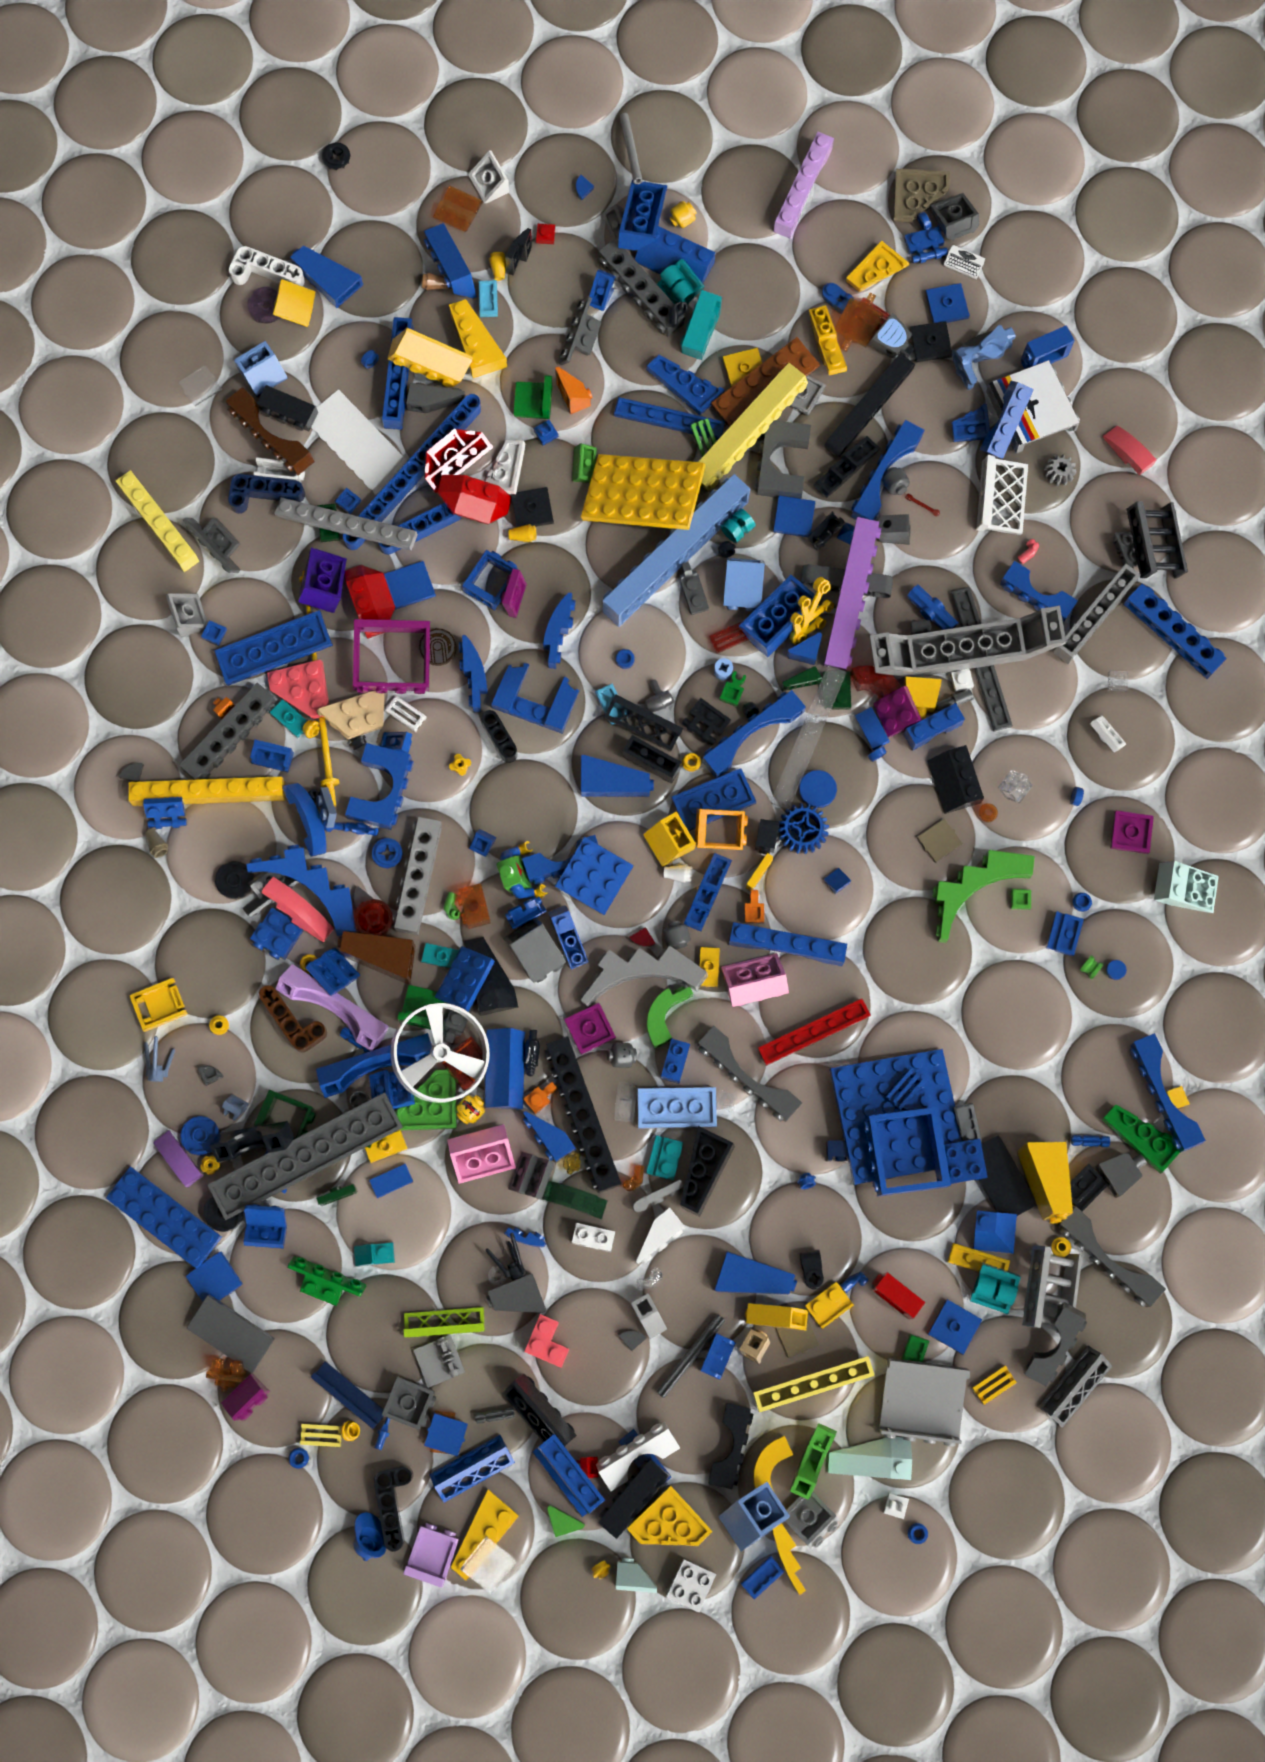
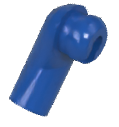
M858 1272L849 1276L840 1287L847 1293L857 1283L864 1286L869 1279L865 1276L864 1272Z

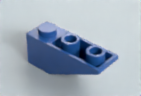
M566 905L549 911L550 920L570 968L574 969L589 963Z
M527 1111L523 1112L525 1116L523 1118L524 1123L529 1129L531 1127L534 1129L536 1134L533 1136L539 1145L542 1143L545 1145L547 1150L544 1152L551 1161L555 1160L558 1163L576 1150L564 1131Z

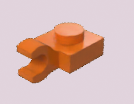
M751 890L750 903H745V923L764 924V903H758V890Z
M553 1082L548 1084L543 1090L537 1087L524 1098V1101L537 1114L551 1102L547 1097L558 1088Z

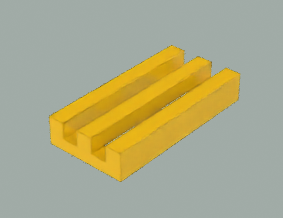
M766 854L747 882L746 889L749 891L754 890L772 863V855Z
M1005 1365L972 1387L982 1404L985 1405L1017 1382ZM1003 1372L1006 1374L1001 1379H999L983 1391L979 1392L978 1389L984 1386L986 1383H988L989 1381H991ZM1007 1379L1010 1380L1009 1383L995 1391L993 1394H991L985 1399L983 1398V1396L986 1393H988L989 1391H991Z

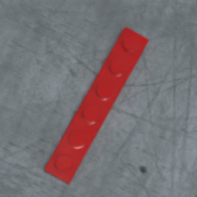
M862 998L758 1047V1051L765 1065L768 1066L869 1018L871 1014Z

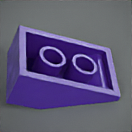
M311 547L300 587L298 602L334 613L341 599L347 559Z

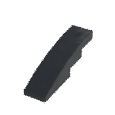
M866 436L847 451L842 459L830 467L828 472L815 482L814 487L826 498L829 497L880 450V447Z

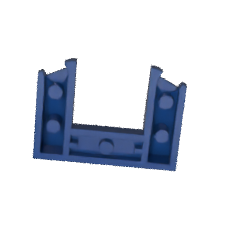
M523 663L524 667L512 668V665H509L493 699L492 709L563 734L579 690L576 689L574 691L568 684L569 679L564 677L551 708L518 697L530 665Z

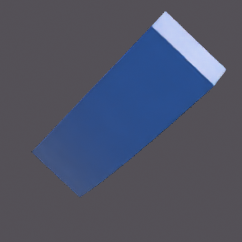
M714 853L684 924L702 931L731 865V859Z

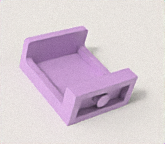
M425 1523V1526L420 1525L417 1538L403 1574L442 1588L459 1538L455 1537V1532L446 1529L444 1532L436 1530L437 1526Z

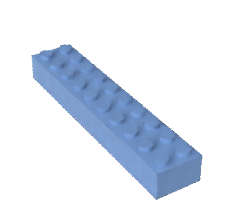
M735 474L730 478H725L721 483V487L709 494L707 501L697 505L689 530L672 529L669 537L665 541L661 540L656 545V550L652 553H647L642 560L643 562L639 566L635 565L630 570V575L620 579L616 584L617 587L613 591L609 590L603 596V613L620 627L682 567L683 563H686L721 529L722 523L729 518L732 519V515L749 502L750 488Z

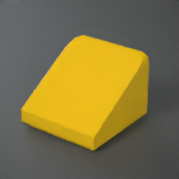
M1182 1086L1166 1091L1177 1109L1189 1105Z

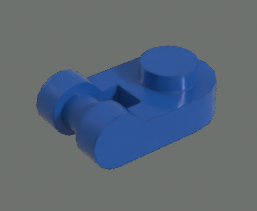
M827 283L823 287V299L840 314L846 310L848 305L855 301L852 295L846 293L835 283Z

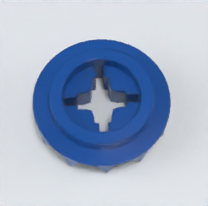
M384 838L374 845L372 858L379 867L388 869L395 867L401 862L403 852L396 840ZM387 846L389 851L393 853V855H389L388 861L385 855H382V853L386 852Z

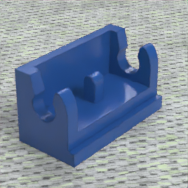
M255 739L250 758L252 759L251 763L254 765L288 773L294 752L292 748Z
M716 1333L700 1371L721 1380L736 1342Z

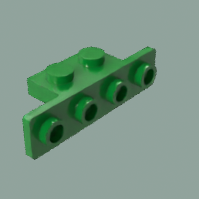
M293 1256L287 1268L305 1275L300 1292L335 1306L338 1305L343 1290L361 1297L367 1286L358 1279H351L340 1272H334L320 1264L311 1263L303 1257Z

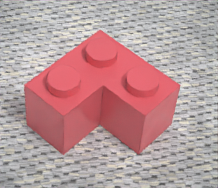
M540 1314L524 1352L562 1368L570 1349L552 1342L559 1322Z

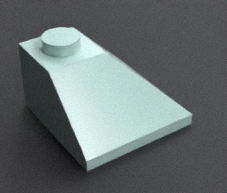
M622 1558V1561L617 1562L616 1590L657 1593V1585L639 1563L634 1562V1558Z

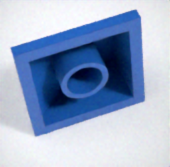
M977 1210L974 1250L1014 1254L1017 1214Z

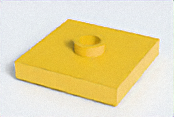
M758 348L726 355L722 358L731 387L762 364Z

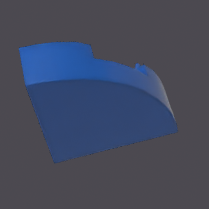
M580 175L576 182V191L578 197L583 200L594 189V185L584 176Z

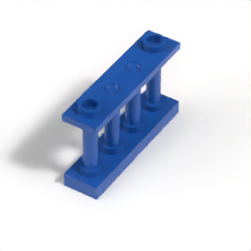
M555 1434L532 1452L581 1517L587 1513L589 1514L605 1501Z

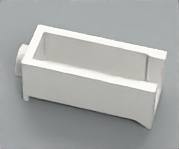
M256 458L258 469L257 472H254L255 476L296 480L300 483L301 480H304L305 471L299 476L295 474L294 477L266 474V470L289 471L283 465L284 462L282 460Z

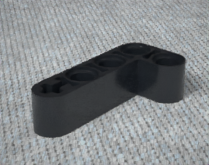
M407 1466L383 1470L374 1477L384 1544L391 1552L398 1551L404 1545V1533L395 1487L404 1486L413 1480L414 1473ZM401 1470H406L409 1473V1478L406 1482L399 1479V1472ZM381 1474H386L389 1478V1483L386 1486L379 1483V1476ZM384 1495L392 1497L393 1502L390 1506L383 1504L382 1498ZM388 1515L396 1518L395 1526L390 1527L386 1524ZM398 1528V1532H395L394 1535L395 1539H399L400 1542L394 1547V1544H390L393 1535L392 1533L388 1534L387 1531Z

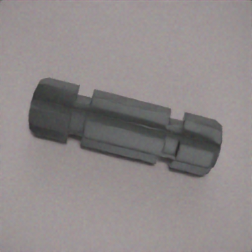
M513 1407L505 1408V1410L497 1409L486 1411V1413H475L477 1424L485 1423V1421L492 1422L515 1417Z

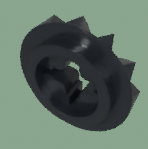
M335 142L324 148L322 160L329 169L338 170L339 168H345V165L349 164L351 155L346 145ZM333 152L334 154L339 156L340 161H338L336 158L333 159Z

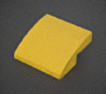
M281 279L277 298L274 302L273 315L308 327L316 291Z

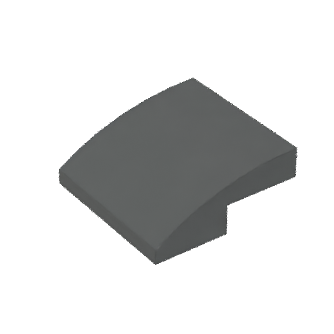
M522 1152L508 1189L542 1200L555 1162Z

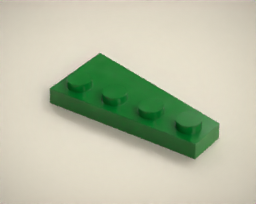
M1114 1105L1101 1119L1138 1154H1141L1160 1174L1165 1171L1180 1153L1179 1149L1174 1147L1171 1135L1162 1133L1154 1128L1155 1126L1148 1122H1143L1136 1115L1118 1105Z

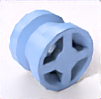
M719 659L715 663L714 675L719 680H728L733 673V664L728 659Z

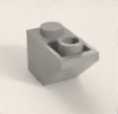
M648 1293L631 1303L650 1339L667 1330Z

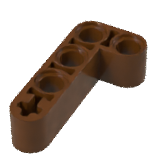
M266 985L260 989L259 997L297 1051L306 1052L327 1037V1029L319 1021H314L305 1028H302L274 987ZM270 992L276 1002L272 1003L267 998L266 993ZM284 1007V1013L277 1016L275 1014L276 1009ZM288 1023H295L294 1030H286V1026ZM316 1027H322V1033L319 1036L313 1035V1030ZM300 1038L306 1039V1044L303 1047L297 1046V1041Z

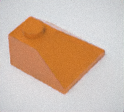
M559 366L556 367V384L570 414L590 407L591 399L593 398L590 389H586L580 380Z

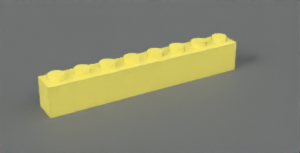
M788 363L698 461L705 463V471L701 486L709 492L712 488H715L722 476L728 474L733 464L744 456V452L749 447H752L756 443L757 438L768 430L769 425L781 416L782 411L793 403L798 393L805 390L808 381L802 372Z

